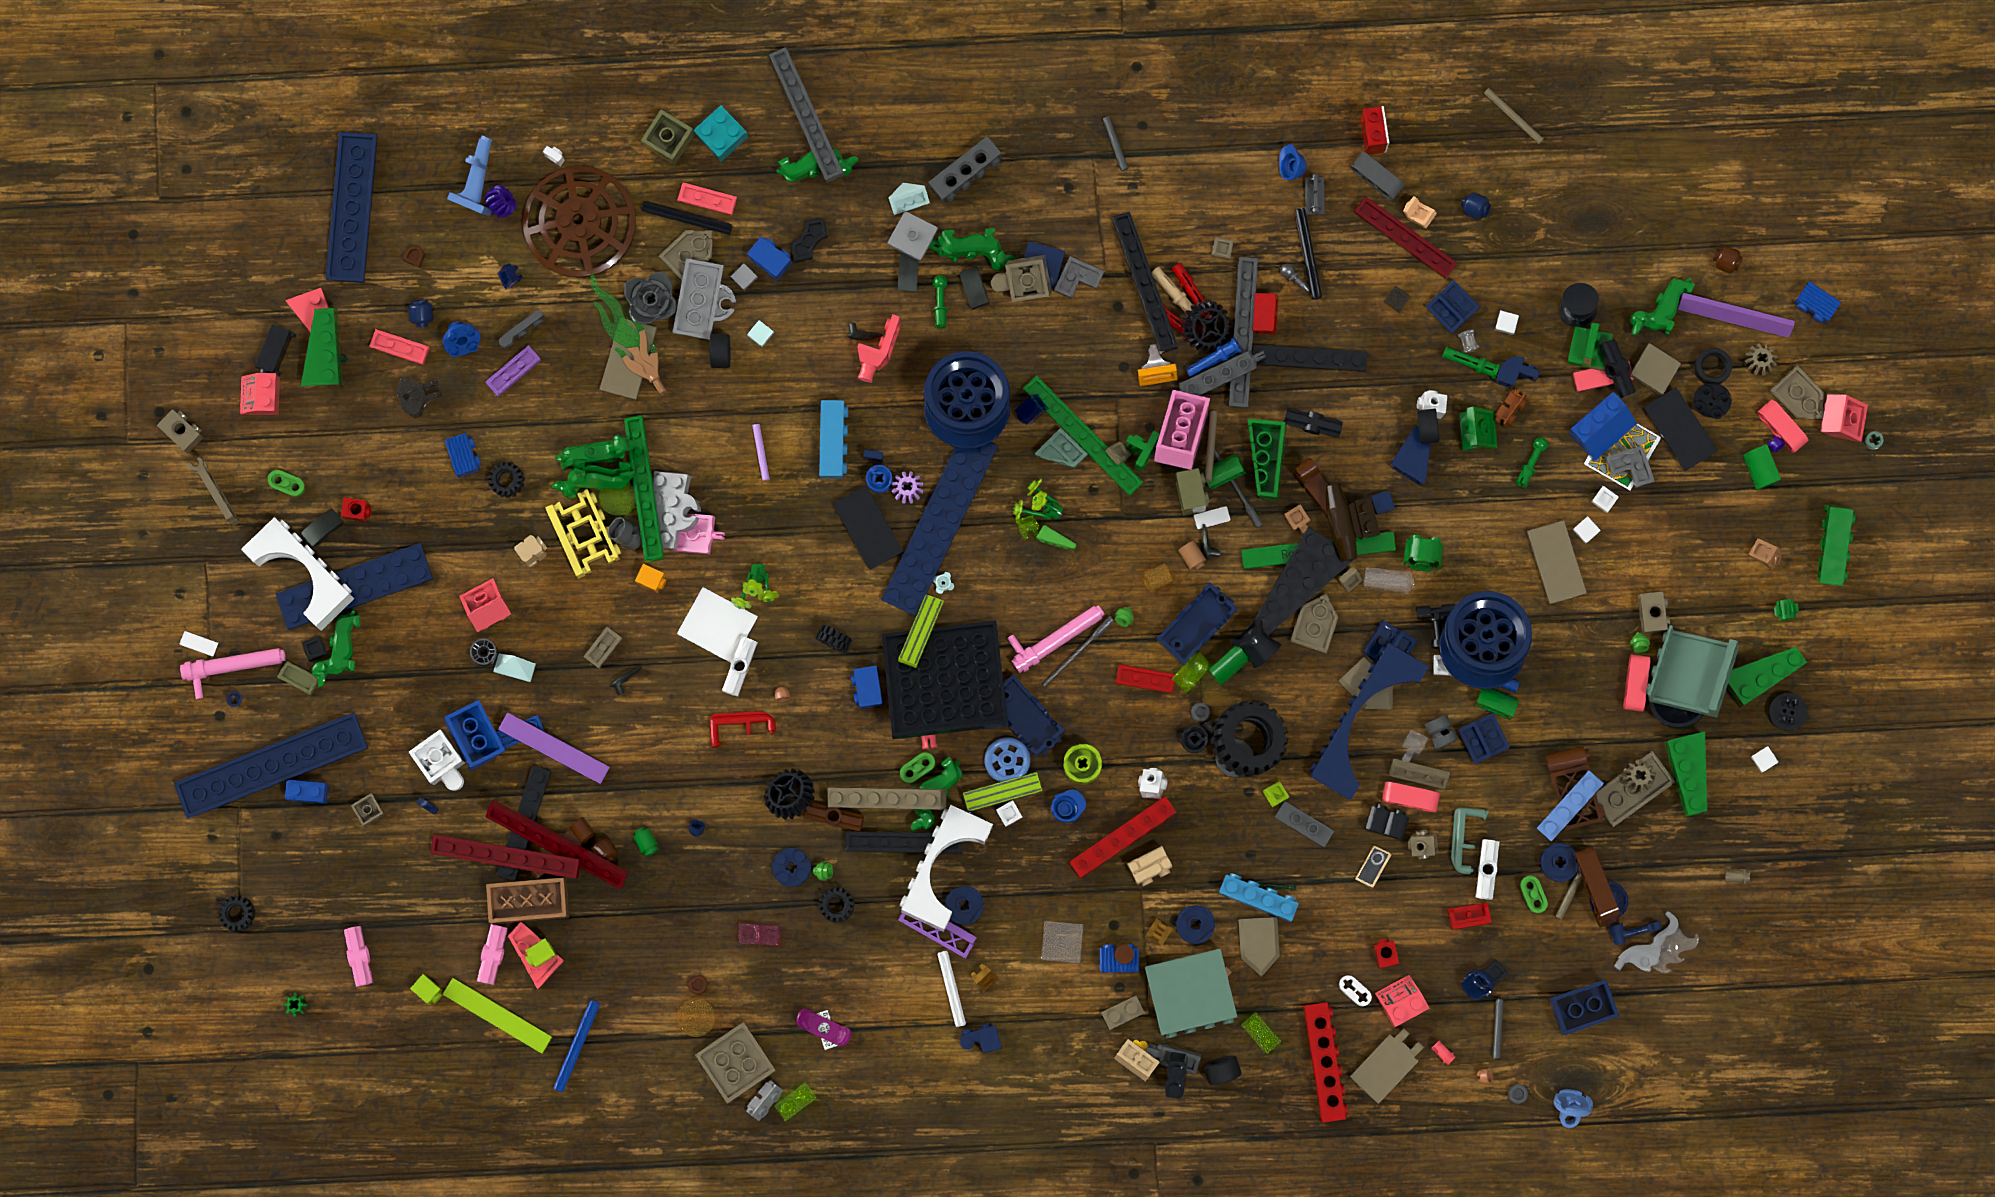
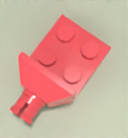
M892 314L891 319H887L884 329L886 330V335L881 337L879 342L880 350L858 344L861 364L858 379L872 383L875 371H879L889 363L901 327L899 316Z

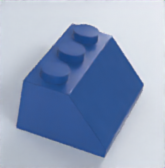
M1612 392L1572 427L1568 434L1593 461H1596L1635 427L1637 423L1624 402Z
M479 700L444 717V723L470 772L489 763L505 752Z

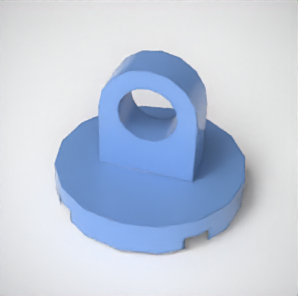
M1565 1089L1561 1090L1559 1094H1555L1554 1106L1560 1111L1559 1118L1562 1125L1566 1128H1573L1579 1124L1581 1117L1588 1116L1592 1112L1593 1101L1587 1095L1586 1098L1582 1096V1093L1579 1091ZM1567 1116H1574L1572 1120H1565Z

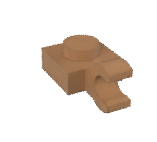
M1300 504L1286 512L1284 517L1293 531L1299 529L1303 536L1308 527L1306 524L1310 522V519Z

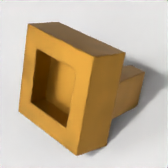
M1156 918L1146 936L1163 945L1172 928Z
M981 964L979 967L982 971L977 975L975 972H972L971 976L976 984L985 991L998 978L988 966Z

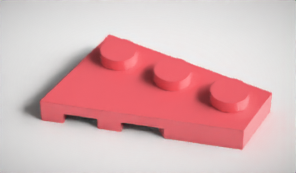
M322 288L285 300L310 332L314 310L317 308H329Z
M520 922L508 937L536 988L539 990L564 960L558 955L539 968H536L534 965L530 966L525 958L527 956L525 950L540 942L541 939L523 922Z

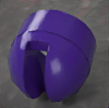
M1774 436V441H1768V447L1773 453H1776L1785 445V442L1780 437Z

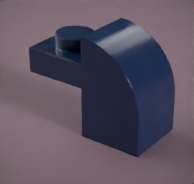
M1512 357L1502 364L1494 383L1513 389L1518 376L1536 382L1540 371L1536 370L1537 368L1533 365H1522L1524 357Z

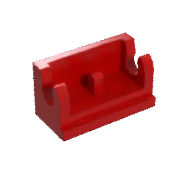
M1255 293L1253 332L1276 335L1279 302L1276 294Z
M1486 902L1448 909L1451 930L1492 923L1489 907Z

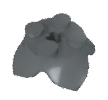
M665 272L653 273L648 279L633 278L625 282L624 294L630 303L629 314L635 323L649 324L656 320L667 319L675 313L676 300L672 296V283ZM654 296L655 302L648 304L647 298Z

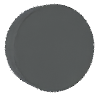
M1196 703L1191 709V716L1196 722H1205L1210 716V708L1205 703Z
M1515 1084L1508 1090V1098L1512 1103L1521 1104L1528 1097V1091L1523 1085Z

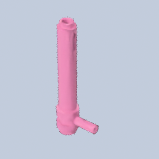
M1099 605L1093 606L1034 646L1027 647L1026 649H1023L1014 635L1009 636L1008 641L1017 652V655L1011 660L1013 666L1018 673L1026 672L1031 665L1035 666L1042 658L1101 620L1104 612Z
M280 648L206 661L201 659L196 660L195 663L189 661L180 665V672L183 680H193L196 699L203 698L201 679L207 678L209 675L280 664L282 661H286L284 649L280 650Z

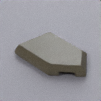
M685 230L659 255V258L682 280L686 258L708 262L712 258L713 231Z
M1798 365L1770 390L1795 418L1823 419L1824 392Z
M1327 594L1302 605L1290 642L1327 654L1339 618Z
M1367 655L1339 680L1352 696H1358L1361 691L1358 689L1363 678L1367 680L1371 674L1368 670L1373 661ZM1393 686L1374 694L1362 705L1363 708L1393 710Z
M1277 917L1239 919L1241 959L1262 977L1280 957Z

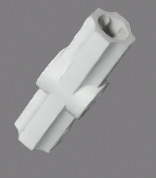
M741 637L722 689L723 692L738 697L758 642ZM738 662L745 663V668L742 671H736L735 665Z
M1482 840L1476 898L1493 900L1499 850L1498 841ZM1490 865L1492 867V874H1485L1483 866Z

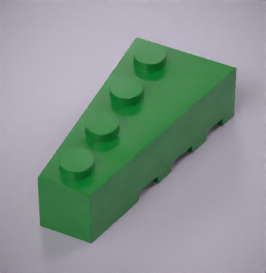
M338 307L317 308L314 310L301 386L341 384L343 381Z
M1247 419L1258 497L1260 500L1279 501L1287 432L1286 422Z
M1824 504L1823 511H1827V517L1822 520L1825 536H1822L1820 542V550L1823 551V555L1819 556L1817 582L1843 586V582H1846L1848 577V570H1845L1846 562L1849 563L1850 561L1848 546L1853 540L1851 525L1855 523L1856 513H1853V509L1846 506Z
M1797 647L1733 669L1727 690L1741 708L1802 667L1807 661Z
M1704 731L1668 740L1664 743L1685 818L1707 811Z

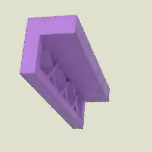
M903 913L898 921L965 959L977 940V937L951 922H948L945 930L950 932L952 940L944 942L940 940L938 934L940 930L935 928L934 931L926 932L923 930L921 921L918 920L910 923L904 919L906 914ZM919 923V924H920V928L917 927V926H915L914 924ZM932 933H936V934H937V938H936L935 936L931 935V934H932ZM953 934L960 938L954 939ZM963 939L970 944L963 953L957 949L955 941Z

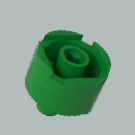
M1411 535V538L1405 542L1403 565L1406 567V564H1409L1410 569L1431 572L1432 568H1436V571L1440 570L1444 549L1441 539L1436 537L1423 539L1420 535Z

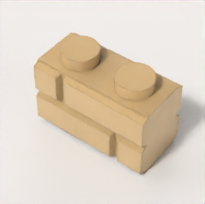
M530 535L524 539V542H520L515 546L517 554L530 568L537 564L538 560L541 561L547 556L545 550L548 548L539 536L535 538Z
M1162 846L1127 863L1137 885L1142 884V886L1152 883V878L1157 875L1160 878L1171 873L1169 869L1172 868V864Z

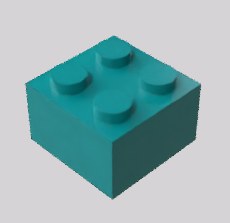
M721 105L693 130L697 139L720 163L748 138L747 132Z

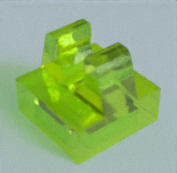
M1034 515L1015 521L1024 539H1028L1027 532L1033 531L1035 536L1038 535L1039 527Z

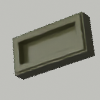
M287 660L277 678L311 696L318 685L317 677Z

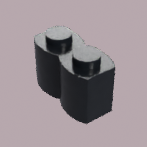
M1376 804L1375 807L1372 806L1370 808L1365 830L1397 840H1403L1409 817L1405 816L1406 813L1403 811L1395 810L1390 812L1386 806Z
M1172 1052L1169 1057L1165 1085L1167 1097L1181 1099L1184 1094L1188 1057L1185 1053Z

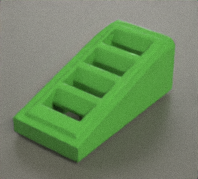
M1046 525L1042 527L1036 537V540L1067 550L1075 551L1077 548L1074 542Z

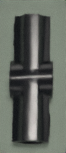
M1615 339L1600 344L1599 347L1606 362L1605 373L1609 379L1614 381L1620 398L1635 393L1636 390L1629 376L1630 364L1626 358L1621 356Z
M1292 408L1287 409L1284 420L1286 425L1303 429L1304 432L1315 435L1324 434L1335 438L1340 437L1343 421L1324 417V415L1317 412H1303Z

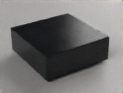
M321 636L302 643L308 661L327 655Z
M1496 959L1483 970L1492 977L1494 987L1509 974Z

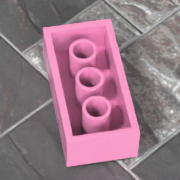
M1176 390L1172 391L1157 442L1154 461L1192 470L1207 418L1210 398Z

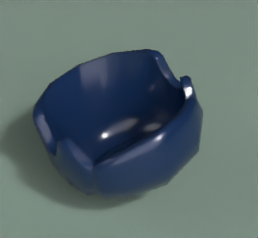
M1476 969L1466 975L1463 979L1462 987L1469 997L1480 1000L1482 997H1488L1492 993L1494 982L1486 971Z

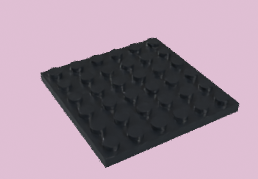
M996 620L933 628L916 668L898 661L910 631L882 634L893 739L1008 726Z

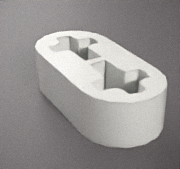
M1349 975L1341 978L1339 988L1358 1006H1366L1370 1003L1371 993L1360 982ZM1352 980L1351 985L1355 990L1352 991L1350 988L1344 989L1343 986L1345 984L1343 981ZM1358 991L1360 994L1366 993L1367 1002H1359V996L1355 992Z

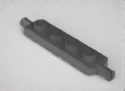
M1247 351L1180 383L1179 391L1200 396L1257 369L1256 362L1266 358V355H1263L1265 354L1264 351L1255 355Z

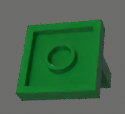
M1592 323L1590 329L1575 327L1567 364L1605 371L1606 362L1599 345L1612 340L1613 334L1598 331L1599 324Z
M1470 407L1467 408L1466 412L1459 413L1463 451L1497 448L1494 410Z
M1153 431L1147 444L1138 435H1134V437L1129 435L1125 447L1139 455L1135 463V471L1142 474L1157 446L1160 433Z

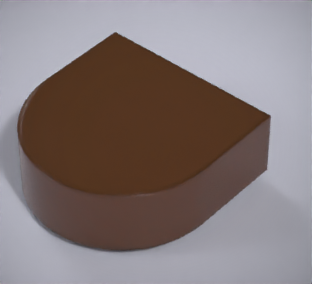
M413 245L407 248L402 260L420 268L425 254L419 246Z

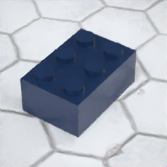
M1606 979L1548 999L1561 1036L1619 1017Z

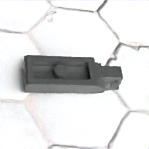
M1148 1043L1146 1049L1149 1055L1155 1057L1159 1064L1168 1066L1169 1057L1172 1052L1185 1053L1188 1057L1186 1072L1192 1074L1197 1072L1201 1059V1054L1162 1043H1159V1045Z

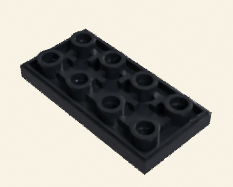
M1676 387L1643 407L1684 472L1718 451Z
M867 485L833 503L869 570L903 553Z

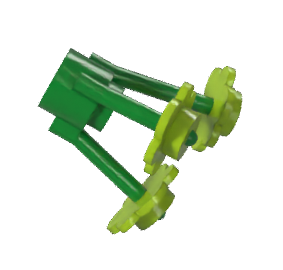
M1039 479L1038 481L1030 482L1028 487L1030 490L1027 494L1028 496L1034 490L1038 492L1033 497L1032 510L1023 509V500H1019V504L1016 503L1013 507V515H1016L1015 520H1019L1021 513L1044 517L1048 520L1051 518L1057 520L1062 513L1063 506L1038 487L1042 479ZM1044 506L1043 511L1046 513L1036 512L1035 510L1039 511Z
M753 564L751 566L747 581L743 583L741 598H731V602L736 608L744 610L745 607H752L748 601L744 600L746 594L751 596L758 594V600H763L764 602H771L774 598L779 597L777 591H770L769 574L766 573L764 565ZM763 581L765 584V591L762 588L763 585L761 584Z

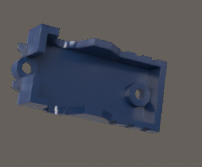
M1209 582L1198 597L1182 610L1176 617V620H1173L1156 640L1184 666L1195 655V652H1198L1201 646L1229 620L1238 608L1233 605V600L1230 601L1225 594L1220 592L1219 587L1215 588ZM1219 597H1224V601H1219ZM1177 642L1180 643V647L1178 648L1175 647V643Z
M1013 674L1004 682V691L1009 694V697L1005 698L1008 727L1035 757L1040 753L1047 755V751L1053 749L1055 743L1062 741L1059 737L1065 730L1052 719L1044 706L1030 694L1027 688H1024V685ZM1051 741L1052 745L1047 746L1046 742Z

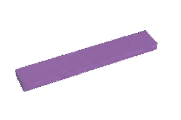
M1687 293L1682 294L1678 304V310L1788 338L1795 323L1793 320Z
M508 712L498 729L601 784L610 768L608 765Z

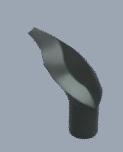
M856 323L849 324L850 333L847 337L850 339L870 340L883 336L882 333L857 332Z
M1203 524V555L1206 560L1209 557L1219 558L1220 550L1211 549L1206 525Z
M642 667L634 668L613 680L610 687H615L617 695L625 693L622 683L627 682Z

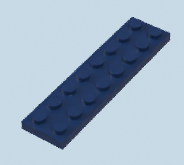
M339 132L326 270L327 281L365 283L378 141L377 134Z
M421 543L335 573L340 578L338 582L341 585L345 583L352 590L350 594L354 598L341 612L434 580ZM313 581L276 593L288 630L312 623L303 613L310 605L313 597Z

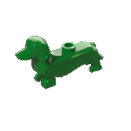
M832 148L843 171V177L848 176L852 172V166L859 161V158L853 156L843 159L840 152ZM812 150L799 161L791 164L788 163V157L778 161L780 169L776 170L788 182L800 181L806 177L814 178L821 171Z
M995 228L985 229V234L976 233L962 238L953 237L954 230H944L942 235L938 237V242L947 255L953 257L966 256L968 260L983 255L990 260L991 268L995 271L1004 270L1008 260L1016 259L1015 256L1005 255L1004 251H1001L999 241L993 237Z
M1689 277L1686 280L1673 278L1664 294L1660 292L1655 303L1658 306L1655 311L1651 313L1643 311L1634 312L1630 318V323L1633 325L1631 335H1638L1642 327H1646L1651 331L1664 330L1665 335L1668 336L1675 324L1671 320L1677 312L1679 298L1683 293L1690 294L1695 286L1694 283H1690L1691 278Z
M616 434L613 437V441L566 447L562 452H559V456H555V459L562 462V470L572 469L574 460H585V464L602 463L605 461L606 463L616 462V459L624 458L626 451L637 447L638 442Z
M574 460L575 468L569 472L567 480L554 482L552 489L562 492V495L568 499H574L580 488H595L597 490L605 488L623 489L635 475V471H630V463L619 462L620 469L611 470L596 465L585 467V460Z
M352 610L350 614L337 617L335 634L330 636L329 647H333L332 656L326 661L316 662L312 667V674L317 677L318 687L320 688L325 685L328 674L339 675L345 670H350L352 673L355 672V661L350 660L353 655L351 631L353 625L356 628H360L361 620L360 615H355V610Z
M948 757L941 763L945 769L943 773L925 781L920 788L946 789L947 797L950 794L949 790L962 778V771L959 768L960 761L957 760L954 763ZM913 809L917 813L918 818L911 824L912 831L921 827L929 829L933 826L935 818L931 809Z

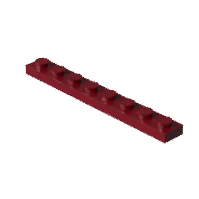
M494 799L490 803L486 818L555 855L581 859V869L620 890L624 886L628 871Z
M433 834L430 854L576 879L579 877L581 859L436 834Z

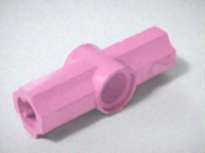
M491 924L487 943L484 945L481 954L482 963L477 981L494 985L498 967L501 965L504 955L503 946L508 928Z
M357 926L345 929L344 934L348 947L347 958L353 970L356 987L371 984L373 979L369 965L370 955L367 946H365L362 928Z

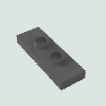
M1284 801L1275 816L1277 820L1325 848L1334 833V830Z

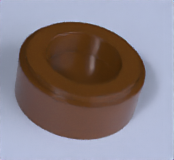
M1120 945L1116 948L1114 956L1118 963L1128 964L1133 960L1134 951L1128 945Z
M695 975L690 978L688 988L693 994L701 995L706 992L708 982L703 976Z

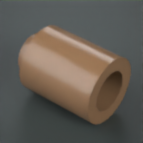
M1195 541L1189 542L1178 550L1190 570L1195 569V571H1198L1205 566L1206 558Z

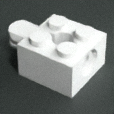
M442 730L437 731L409 751V754L431 784L435 785L442 780L449 790L457 791L463 787L464 779L457 769L465 764V761Z

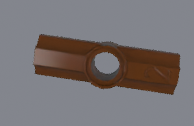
M812 802V806H807V812H804V818L858 832L861 831L864 822V815ZM832 812H838L839 818L835 822L829 820V815Z

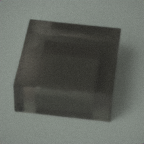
M1395 286L1384 300V303L1400 313L1411 296Z

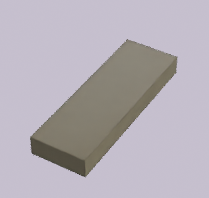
M1393 759L1389 776L1446 789L1450 772Z

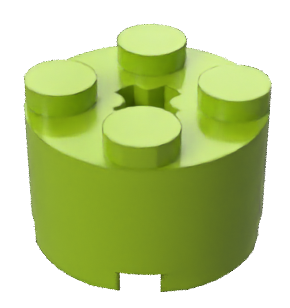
M1079 744L1073 746L1065 754L1063 761L1064 772L1076 784H1089L1095 781L1101 773V756L1091 745ZM1078 761H1087L1086 768H1079Z

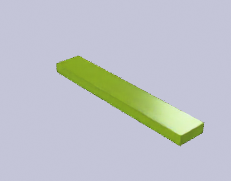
M452 978L443 993L447 998L542 1054L553 1038Z

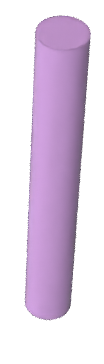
M754 424L752 427L762 481H768L770 477L760 424Z

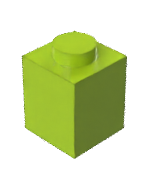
M546 938L525 950L527 953L525 958L529 965H534L536 968L558 956Z
M422 974L410 988L430 1005L432 1002L434 1004L437 1003L442 997L440 993L443 989L425 974Z

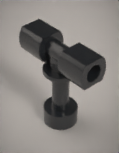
M1455 603L1442 604L1441 607L1430 608V606L1416 607L1417 619L1429 618V622H1433L1435 640H1431L1432 649H1439L1442 633L1441 621H1444V617H1448Z

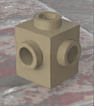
M1417 830L1411 836V839H1408V849L1412 850V856H1418V859H1426L1429 856L1436 855L1438 852L1437 833Z

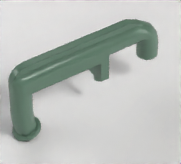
M1459 807L1455 810L1451 860L1454 868L1459 873L1470 875L1474 871L1471 866L1462 865L1463 849H1475V845L1463 844L1465 817H1480L1486 820L1489 810Z

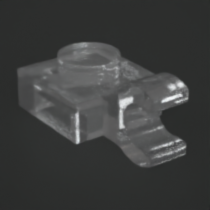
M1411 729L1402 748L1407 750L1402 761L1410 762L1413 754L1419 756L1428 738Z

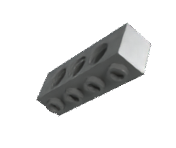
M987 136L928 182L929 188L942 204L946 201L949 203L957 196V192L961 189L964 191L971 186L970 182L975 178L980 179L983 177L989 167L994 168L1001 162L1002 154ZM983 156L986 158V161L980 164L976 162V159ZM964 168H969L971 173L963 175L961 171ZM950 179L957 182L953 187L948 186L946 183Z

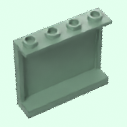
M1670 625L1668 631H1665L1663 635V648L1658 650L1657 666L1654 665L1652 669V683L1647 685L1646 694H1648L1649 701L1718 718L1739 650L1738 641L1730 639L1729 643L1679 632L1673 630V626Z
M1221 949L1145 967L1161 1036L1165 1035L1166 1039L1176 1037L1177 1032L1184 1031L1185 1034L1196 1032V1028L1201 1026L1204 1029L1213 1028L1217 1022H1222L1223 1025L1234 1022V1018H1237Z

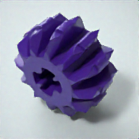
M503 185L492 187L485 195V203L488 205V209L492 211L493 215L496 214L498 218L509 216L516 208V200L513 198V194L509 192L508 188L505 189Z

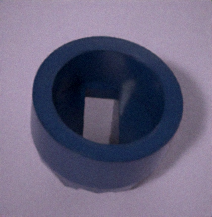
M232 691L227 695L226 702L231 707H237L242 702V696L239 692ZM235 695L236 704L232 702L231 696Z
M692 820L689 824L690 834L695 837L703 834L705 824L700 820Z

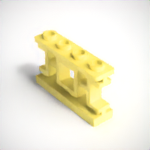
M588 489L577 494L581 501L580 503L565 510L560 502L545 507L578 579L592 572L588 563L606 556L610 564L615 560H620L618 555L621 554L617 543L613 544L612 540L608 537L609 526L605 527L603 523L605 516L602 510H597L595 503L598 501L594 492L590 493ZM585 498L588 499L597 518L596 521L593 520L591 514L582 518L579 513L580 509L587 506ZM557 511H560L562 517L572 514L575 522L566 525L569 531L568 534L565 532ZM590 521L596 537L579 544L573 529ZM601 532H603L612 555H609L607 549L597 552L594 546L595 543L602 541ZM572 545H575L578 551L585 548L588 549L591 556L582 559L584 568L581 567Z

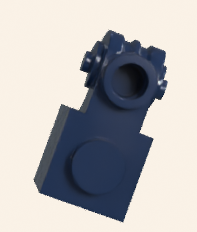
M991 1023L981 1025V1030L973 1032L971 1028L961 1031L960 1044L966 1050L972 1049L974 1042L981 1044L983 1054L1002 1049L996 1025L992 1026Z

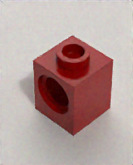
M344 497L341 517L346 520L367 522V518L371 516L372 507L365 500ZM356 506H361V512L354 515L353 509Z
M1389 938L1378 940V944L1374 945L1378 968L1398 965L1399 960L1394 941L1389 942ZM1382 948L1390 949L1391 956L1389 958L1382 957Z

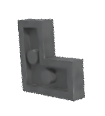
M1069 256L1054 292L1072 299L1079 282L1097 290L1104 271Z
M1643 445L1605 457L1611 476L1630 470L1635 488L1655 482Z

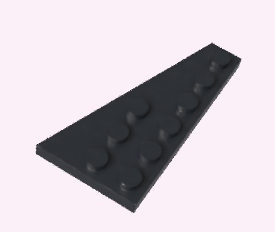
M1307 527L1251 625L1260 618L1263 621L1262 628L1264 632L1269 635L1352 561L1342 562L1335 543Z

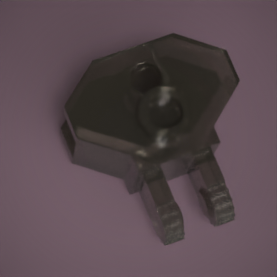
M408 377L400 379L396 392L404 412L413 418L421 417L426 405L430 404L429 401L443 396L441 391L429 395L426 393V390L437 387L439 385L438 381L435 380L422 384V382L416 383Z

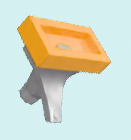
M1156 344L1150 345L1148 349L1150 354L1149 360L1142 369L1138 370L1139 385L1145 386L1177 380L1176 364L1164 361L1159 355Z

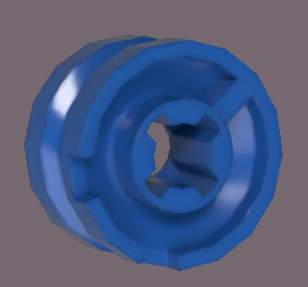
M883 465L871 467L866 474L867 486L874 493L881 494L887 492L892 486V473ZM878 476H881L883 478V482H876V478Z

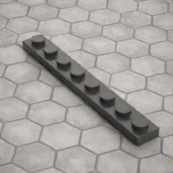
M785 47L769 54L826 183L844 176L787 48Z
M1239 257L1233 337L1236 338L1243 352L1234 354L1232 358L1247 351L1252 354L1258 258ZM1250 372L1230 381L1229 407L1248 409Z

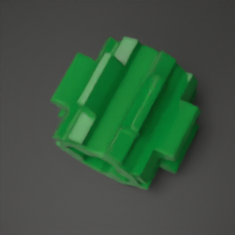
M1794 599L1776 602L1777 606L1774 607L1775 616L1779 617V621L1797 618L1796 614L1799 612L1798 603H1794Z
M294 993L292 998L286 996L288 1001L283 1004V1006L288 1008L286 1014L292 1012L294 1017H297L299 1012L305 1014L303 1009L309 1006V1004L304 1003L305 996L299 997L298 993ZM293 1001H299V1003L297 1004L299 1007L298 1009L293 1008Z

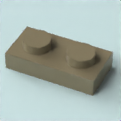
M606 627L584 655V658L600 669L623 638Z
M1134 996L1101 1013L1109 1030L1144 1014V1010L1137 996Z

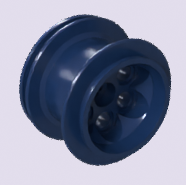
M962 351L944 357L931 369L924 385L923 394L925 419L934 435L944 443L958 448L980 447L997 438L1004 430L1010 414V387L1001 367L986 355ZM946 397L952 398V401L945 402L943 401V399ZM989 398L991 401L985 403L982 399ZM954 413H960L962 416L959 418H955L952 415ZM974 413H979L981 416L979 418H974L971 415Z
M1482 591L1465 597L1451 610L1441 633L1439 650L1444 666L1455 679L1473 688L1491 689L1508 683L1519 673L1530 650L1532 642L1530 620L1521 605L1502 593ZM1464 629H1471L1473 633L1468 634ZM1489 636L1490 638H1488V640H1486V639H1484L1483 637ZM1503 646L1507 648L1508 651L1503 652L1499 649V647ZM1465 647H1472L1474 651L1469 652ZM1483 656H1489L1491 661L1484 660Z

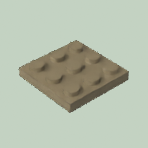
M744 1022L695 1054L727 1104L776 1071Z

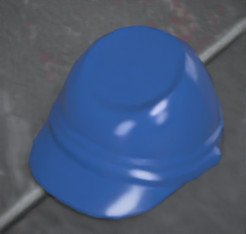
M1292 144L1282 148L1279 155L1280 174L1285 180H1295L1305 173L1307 169L1306 160L1303 155L1296 151Z
M1075 789L1067 790L1055 795L1051 804V813L1060 822H1075L1085 810L1086 800L1079 791Z

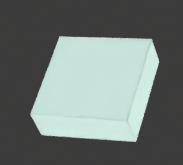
M759 320L747 336L763 347L774 334V331Z

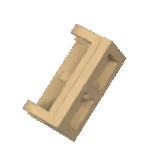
M1127 1039L1114 1058L1145 1082L1159 1064L1158 1060L1129 1039Z

